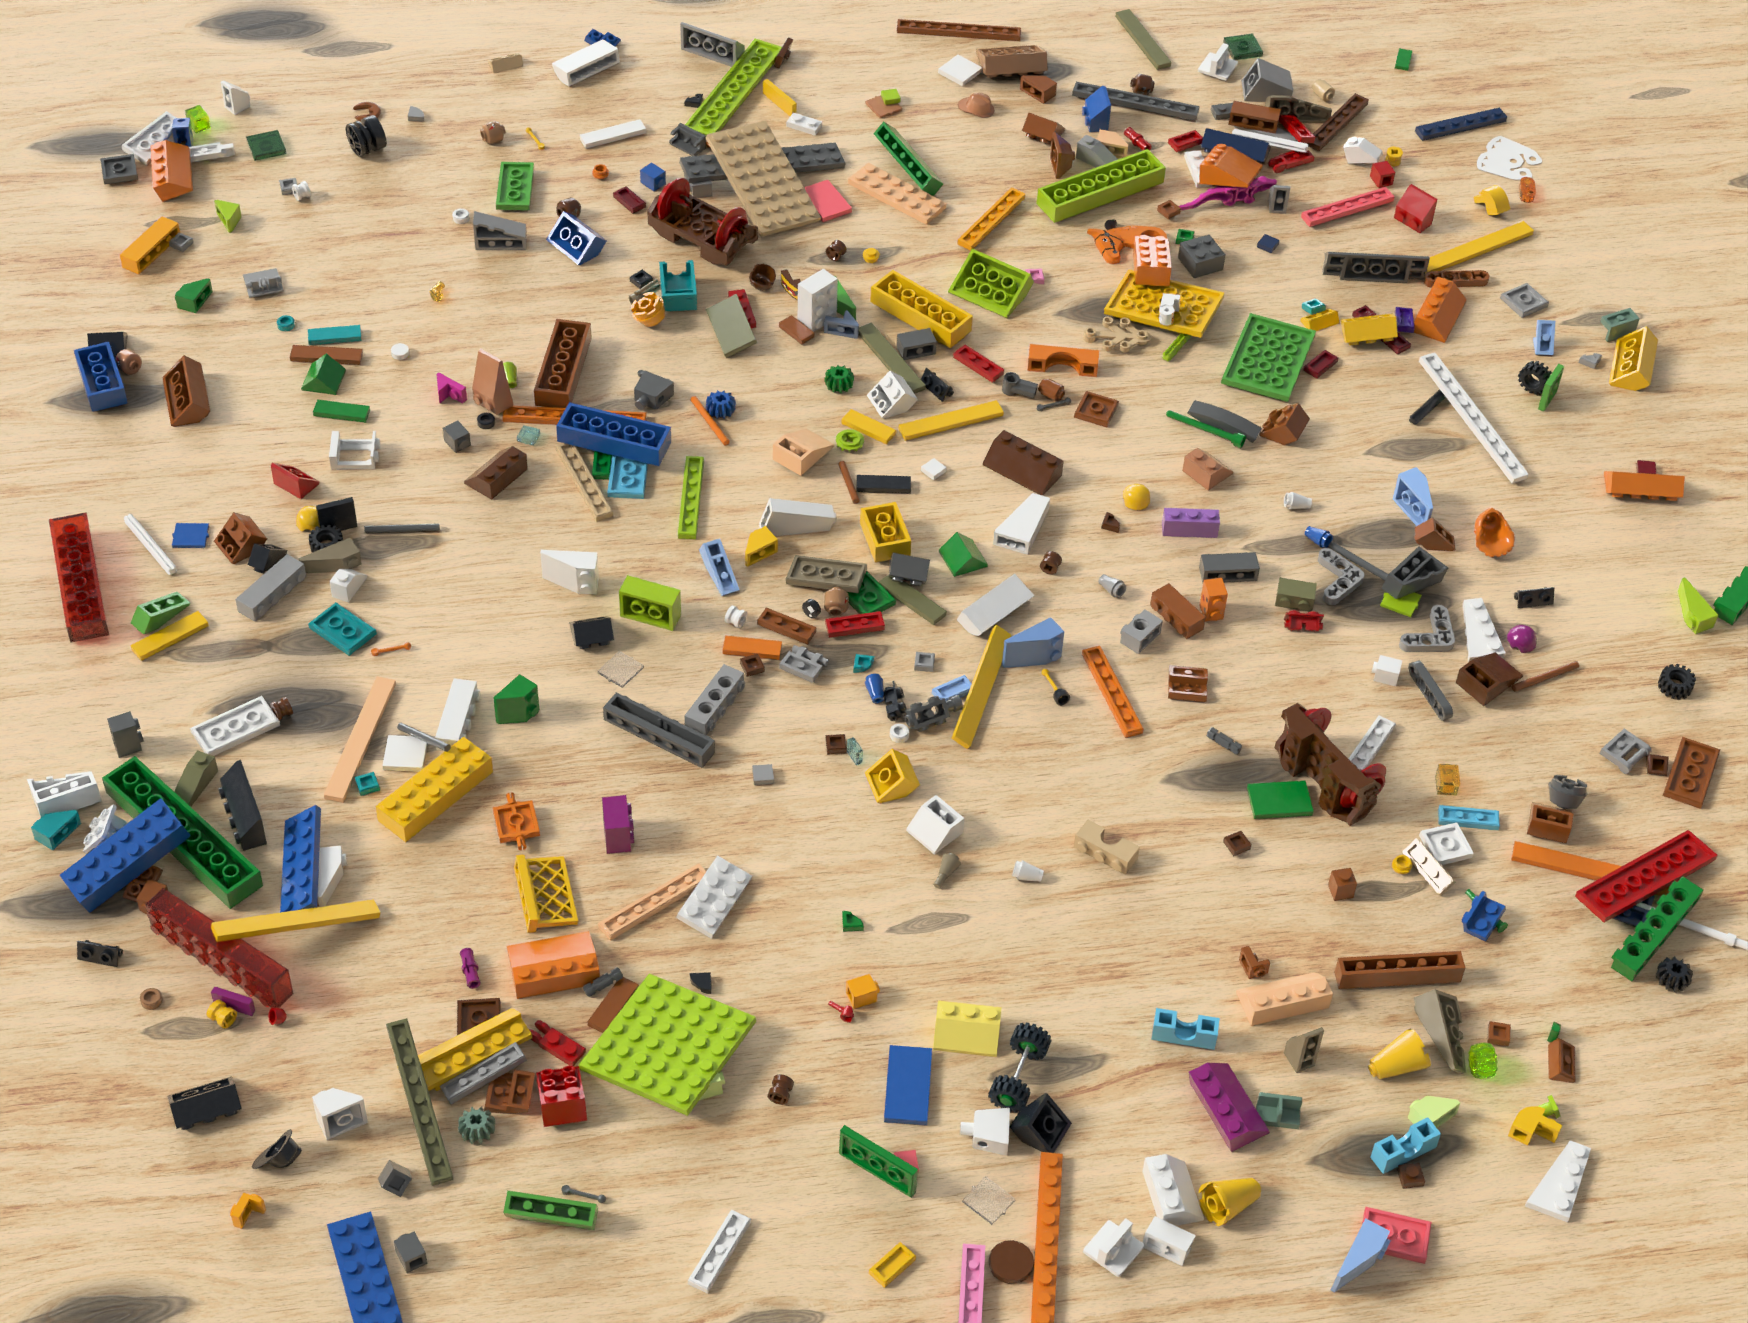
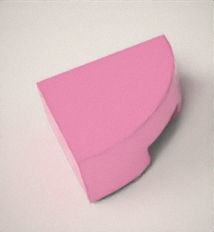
M1025 269V272L1031 274L1034 283L1044 284L1042 269Z

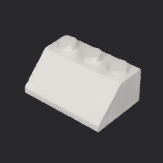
M1168 1154L1146 1157L1142 1172L1157 1217L1175 1226L1204 1221L1185 1161Z

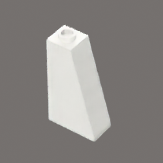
M1032 493L995 529L993 545L1028 555L1049 511L1050 498Z
M769 498L759 526L760 528L766 526L774 536L830 531L832 524L836 522V513L833 511V506L828 504Z

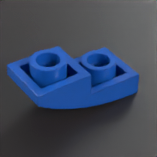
M593 28L584 40L591 45L600 40H605L614 47L621 41L620 38L609 32L604 35Z

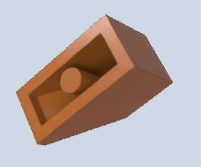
M1023 75L1021 76L1020 90L1044 104L1056 96L1057 83L1047 76Z
M1433 517L1415 527V541L1426 550H1456L1454 536Z

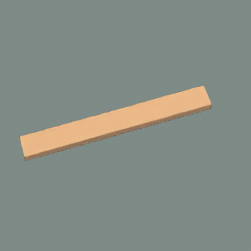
M376 677L326 788L324 799L344 803L395 688V680Z

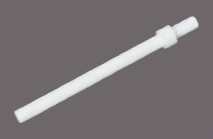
M1642 902L1636 905L1647 910L1652 908V906ZM1685 918L1679 924L1680 926L1724 941V944L1732 947L1734 945L1748 950V942L1736 938L1737 935L1728 932L1726 934Z

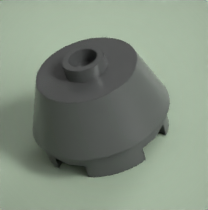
M1554 775V778L1548 783L1550 801L1562 809H1577L1588 795L1586 792L1587 784L1579 779L1576 782L1567 779L1565 775Z

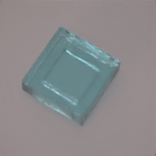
M523 425L517 435V442L534 446L540 436V429Z
M854 737L847 739L848 755L855 765L861 764L863 762L862 748Z

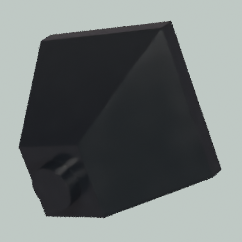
M1044 1093L1019 1111L1010 1128L1021 1142L1041 1152L1054 1153L1072 1122L1049 1094Z

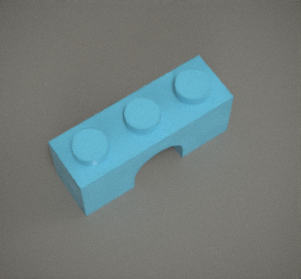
M1156 1008L1151 1040L1215 1050L1220 1018L1198 1015V1019L1195 1022L1186 1023L1177 1018V1011Z
M1427 1117L1411 1125L1409 1131L1402 1138L1396 1140L1391 1135L1375 1143L1370 1158L1384 1174L1398 1167V1165H1402L1436 1148L1441 1133Z

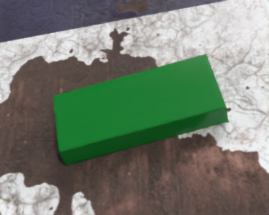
M1399 48L1395 69L1408 71L1412 50Z

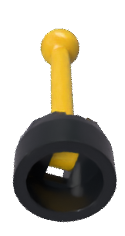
M1043 669L1042 675L1046 676L1055 690L1053 698L1056 704L1062 706L1068 703L1070 700L1068 692L1064 689H1058L1049 675V670Z

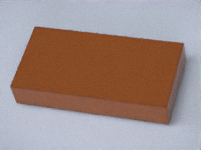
M792 315L779 322V328L801 345L815 337V333Z

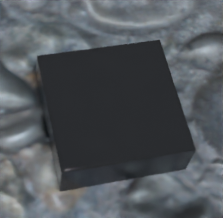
M643 269L630 276V282L639 289L654 280Z

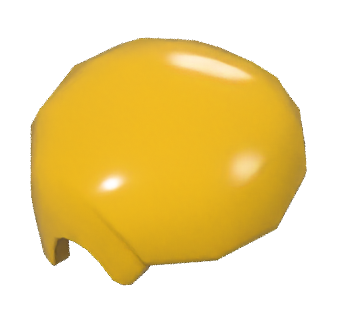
M1138 483L1128 485L1123 491L1125 506L1133 510L1147 508L1150 504L1149 489L1143 484Z
M305 506L298 512L296 526L300 531L303 532L305 529L315 531V528L319 527L315 506Z

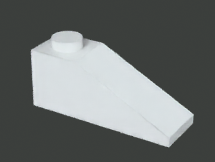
M341 846L322 847L319 850V907L326 906L344 874L343 866H347L346 854H342Z

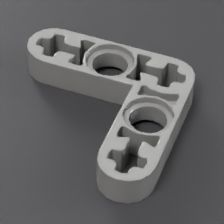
M1323 548L1319 551L1318 562L1339 577L1324 590L1323 601L1326 604L1336 605L1363 583L1364 572L1329 548ZM1342 565L1345 569H1339L1336 566ZM1345 584L1348 586V588L1344 589L1341 588L1339 585Z
M1442 605L1433 606L1430 613L1433 633L1403 634L1399 642L1400 649L1405 652L1451 651L1455 638L1447 608ZM1438 626H1444L1447 630H1440ZM1428 640V641H1430L1432 644H1431V645H1426V644H1424L1422 641Z

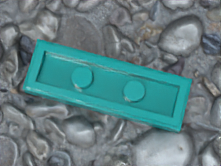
M360 325L308 329L309 345L362 341Z

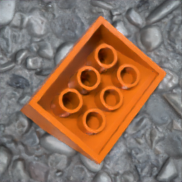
M1218 144L1200 164L1199 184L1248 188L1263 168V165L1232 147Z
M589 931L507 946L517 999L581 988L588 983H594L593 980L600 977L596 952Z

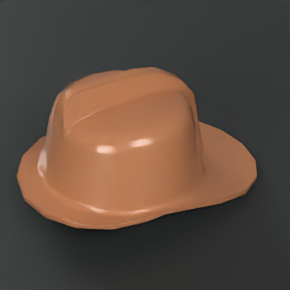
M973 93L970 97L963 98L958 102L960 110L979 117H990L995 111L990 97L984 93Z

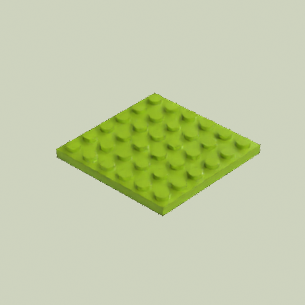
M649 973L580 1062L579 1068L581 1071L688 1116L709 1088V1084L715 1075L720 1073L755 1025L756 1017Z

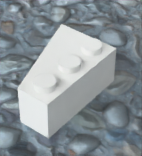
M92 771L66 774V778L53 779V776L46 777V780L42 781L27 779L40 817L48 813L77 810L101 802V796Z

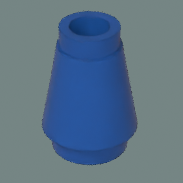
M1308 526L1305 530V536L1321 548H1327L1333 540V535L1327 530Z
M879 674L868 675L865 678L864 684L872 702L875 704L883 702V678Z

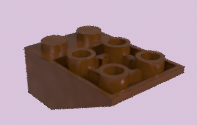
M1494 652L1472 659L1461 667L1456 684L1482 706H1485L1520 680L1523 675Z

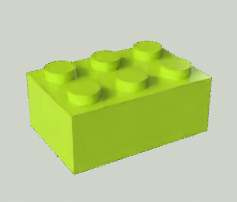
M627 575L619 590L620 617L673 631L681 617V590Z

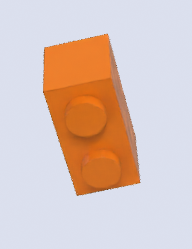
M1222 578L1207 579L1203 582L1200 608L1202 614L1206 617L1205 622L1223 620L1228 593Z

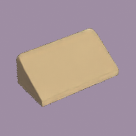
M515 53L489 59L488 64L491 70L497 73L522 67L523 61L522 56Z

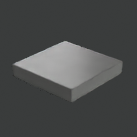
M1528 283L1504 292L1500 296V299L1521 318L1548 307L1549 304Z

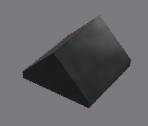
M127 332L87 333L88 346L109 342L114 359L121 350L127 348Z

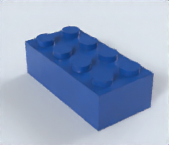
M109 342L75 349L74 354L92 412L127 404L125 389Z

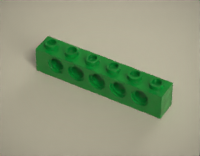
M1682 876L1678 882L1674 881L1670 885L1669 893L1667 895L1663 894L1660 897L1656 909L1652 907L1645 917L1647 918L1646 921H1640L1634 930L1636 933L1633 936L1628 935L1623 943L1624 947L1621 950L1618 948L1611 958L1614 961L1611 968L1631 982L1700 900L1703 889Z

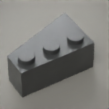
M1418 546L1388 574L1382 589L1395 599L1442 582L1448 567Z

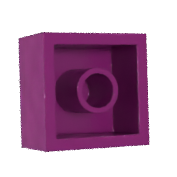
M626 795L602 797L607 854L631 852V843H634L631 803H627Z

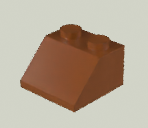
M1028 113L1022 131L1026 133V137L1035 139V137L1040 138V142L1049 145L1052 142V133L1056 132L1061 136L1065 131V127L1058 122Z

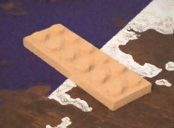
M869 162L848 178V184L926 225L943 212L947 206V203Z

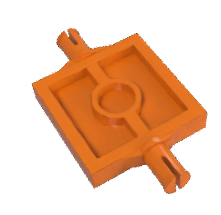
M511 792V798L510 793H507L508 803L503 806L493 807L500 843L517 841L518 849L522 850L523 846V850L527 848L525 839L540 836L533 800L519 802L515 800L513 792Z

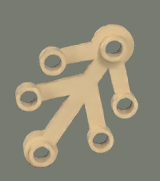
M1108 316L1103 318L1102 325L1113 332L1096 331L1095 328L1088 327L1083 333V340L1088 343L1095 342L1097 338L1113 339L1103 341L1102 349L1104 351H1111L1113 347L1120 344V351L1128 352L1135 345H1147L1151 338L1148 332L1144 330L1139 331L1130 324V319H1120L1119 326L1130 332L1126 333L1113 324V319Z

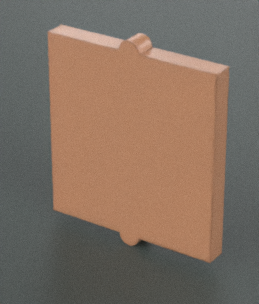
M881 95L865 101V104L879 118L892 116L894 113L902 111V107L898 103L885 105Z

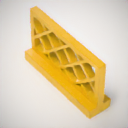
M516 855L514 870L527 932H536V929L540 927L578 925V917L564 856L525 859V855ZM560 863L561 868L555 871L549 866ZM537 865L541 869L536 873L529 866ZM547 871L553 876L550 880H547L541 874ZM556 878L564 882L561 888L552 883ZM536 879L545 884L541 889L533 885ZM548 887H550L553 890H555L556 893L553 896H551L544 891ZM560 894L568 898L565 904L556 899ZM539 896H542L543 898L547 899L548 902L545 905H542L541 903L537 902L536 899ZM551 903L560 907L556 913L548 908ZM566 911L571 914L572 918H563L560 914ZM545 912L552 918L550 920H541L540 915Z

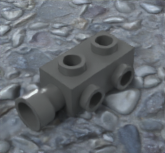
M955 695L946 701L945 698L933 696L928 698L926 703L917 702L911 704V708L905 710V721L910 729H917L918 731L929 729L928 725L934 722L935 725L943 724L946 722L945 718L950 717L949 712L963 709L961 698ZM932 707H935V713L931 710Z

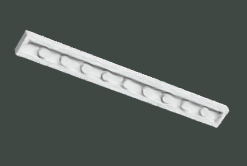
M1434 352L1421 356L1419 359L1420 364L1510 482L1513 484L1527 479L1529 475L1437 354Z

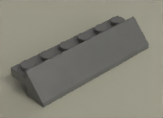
M1326 252L1324 253L1325 260L1322 272L1323 275L1340 276V280L1407 283L1408 279L1423 280L1430 257Z

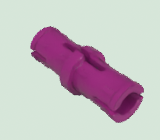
M464 948L460 951L463 964L461 969L463 974H465L467 987L475 989L481 984L477 972L479 967L475 962L473 950L471 948Z

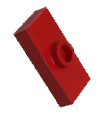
M1196 130L1169 138L1168 144L1176 152L1202 144L1203 137Z

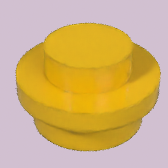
M868 248L863 251V258L867 263L877 262L880 256L878 250Z
M1399 855L1393 859L1392 868L1399 874H1407L1412 869V862L1408 856Z

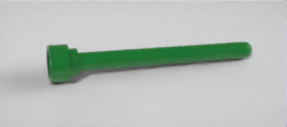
M1168 410L1166 412L1167 417L1230 440L1235 447L1242 448L1245 443L1246 435L1242 433L1231 434L1174 411Z

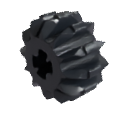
M1675 956L1672 959L1666 957L1663 962L1659 963L1656 978L1659 979V985H1665L1666 990L1671 988L1673 992H1676L1678 989L1683 991L1691 984L1693 970L1690 969V964H1684L1683 959L1679 961Z

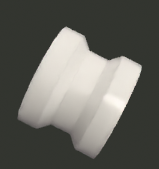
M306 181L301 182L299 185H292V191L297 201L302 200L303 197H311V191Z
M734 605L730 606L725 615V623H732L736 628H741L746 621L747 611L738 610Z

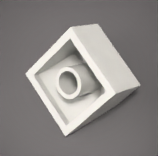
M331 1088L312 1096L316 1118L326 1140L368 1123L364 1099L360 1095Z

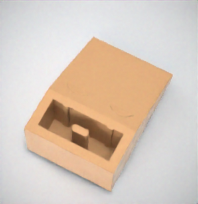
M802 429L784 434L773 444V460L802 476L834 447V444L808 429Z

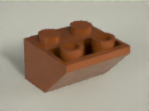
M1299 403L1289 404L1283 409H1275L1269 414V418L1262 425L1263 428L1259 435L1265 439L1286 445L1299 439L1310 418Z
M233 512L214 542L231 564H236L250 557L254 544H264L268 538L250 516Z
M1532 802L1527 835L1567 843L1572 829L1574 813L1570 810Z

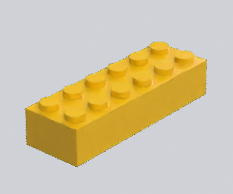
M891 270L871 286V303L917 330L931 328L936 341L948 348H952L972 331L973 315L894 270Z
M462 737L451 746L448 752H443L376 805L378 821L404 842H407L492 774V757L471 741Z

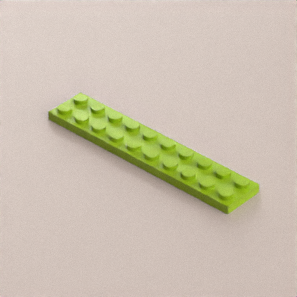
M755 38L685 125L705 136L721 131L775 63L782 47Z

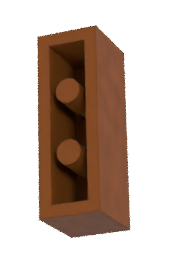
M1233 101L1228 125L1276 134L1281 109Z
M1170 583L1152 592L1150 602L1152 609L1157 611L1183 637L1189 639L1204 630L1206 617Z

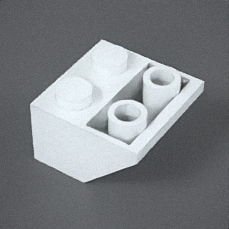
M889 371L867 394L883 419L907 412L918 400L905 379L892 371Z
M935 795L920 807L906 828V831L935 855L963 833L964 817Z

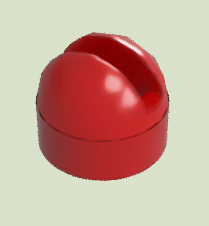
M282 1008L270 1009L268 1015L270 1024L279 1025L284 1023L287 1014Z

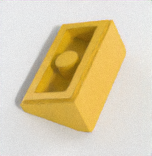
M1326 309L1325 311L1302 317L1300 321L1306 328L1319 331L1339 324L1338 311Z

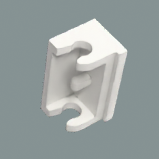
M1155 1216L1145 1232L1142 1243L1145 1249L1183 1266L1196 1235Z

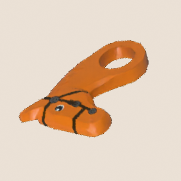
M1136 225L1109 230H1087V234L1094 237L1098 250L1109 264L1120 262V251L1124 247L1134 248L1135 236H1163L1167 238L1166 233L1162 229L1152 226Z

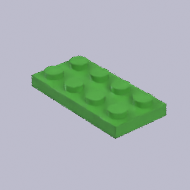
M501 162L496 210H530L534 162Z

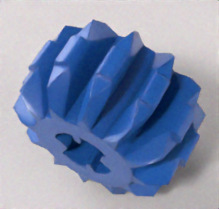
M718 390L716 393L711 392L710 396L706 399V410L710 413L711 417L716 416L717 419L719 417L725 419V416L731 417V414L735 412V397L731 393H726L725 390L723 392Z

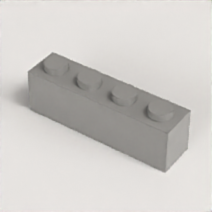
M288 554L285 555L235 599L238 612L254 622L264 616L272 606L276 605L281 598L290 593L298 583L305 579L304 563Z

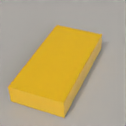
M899 1242L869 1269V1274L885 1288L916 1260V1255L903 1243Z

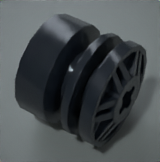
M370 115L361 119V123L355 121L346 125L345 130L348 142L358 157L369 154L371 149L377 151L386 147L385 132L376 116Z

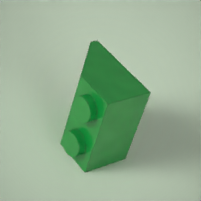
M521 674L493 697L496 723L498 724L527 722L536 716L540 710L538 685Z

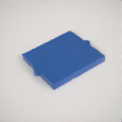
M176 523L175 531L172 533V548H205L206 540L209 538V523Z

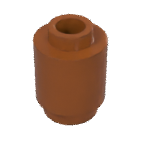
M1044 378L1039 384L1038 391L1054 401L1061 400L1065 395L1064 386L1051 379Z

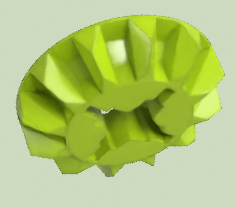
M843 430L836 436L837 447L841 448L842 451L848 450L849 453L851 450L857 452L858 448L863 446L864 437L856 430Z

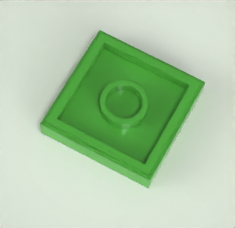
M1559 363L1545 383L1538 407L1541 411L1546 410L1558 391L1564 366Z

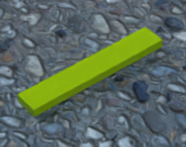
M686 456L678 539L696 540L704 457Z

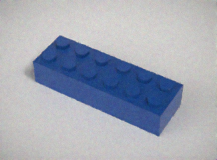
M570 402L556 425L557 442L655 466H660L671 444L670 426Z
M161 798L61 873L60 877L79 903L90 913L191 835Z

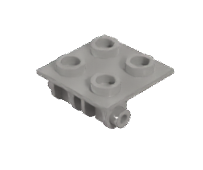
M277 268L243 274L249 298L283 292L282 281Z

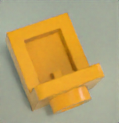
M242 1194L238 1203L233 1205L230 1212L234 1227L242 1229L252 1211L261 1214L265 1213V1203L260 1196L256 1194Z

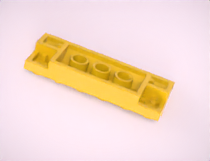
M511 1008L418 1055L428 1091L433 1088L436 1091L440 1090L442 1084L516 1042L520 1045L532 1039V1034L521 1018V1013Z

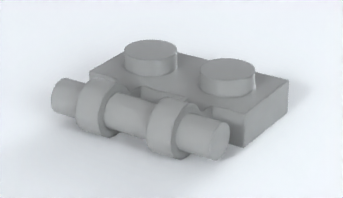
M794 645L792 652L789 651L780 662L779 669L813 683L822 672V665L827 666L829 659L824 658L822 654L808 651L806 647Z

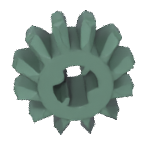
M482 1106L478 1110L472 1107L471 1112L464 1110L463 1117H459L458 1131L462 1134L464 1141L470 1139L471 1144L475 1141L482 1144L483 1139L490 1140V1134L495 1132V1118L491 1116L489 1110L484 1111Z

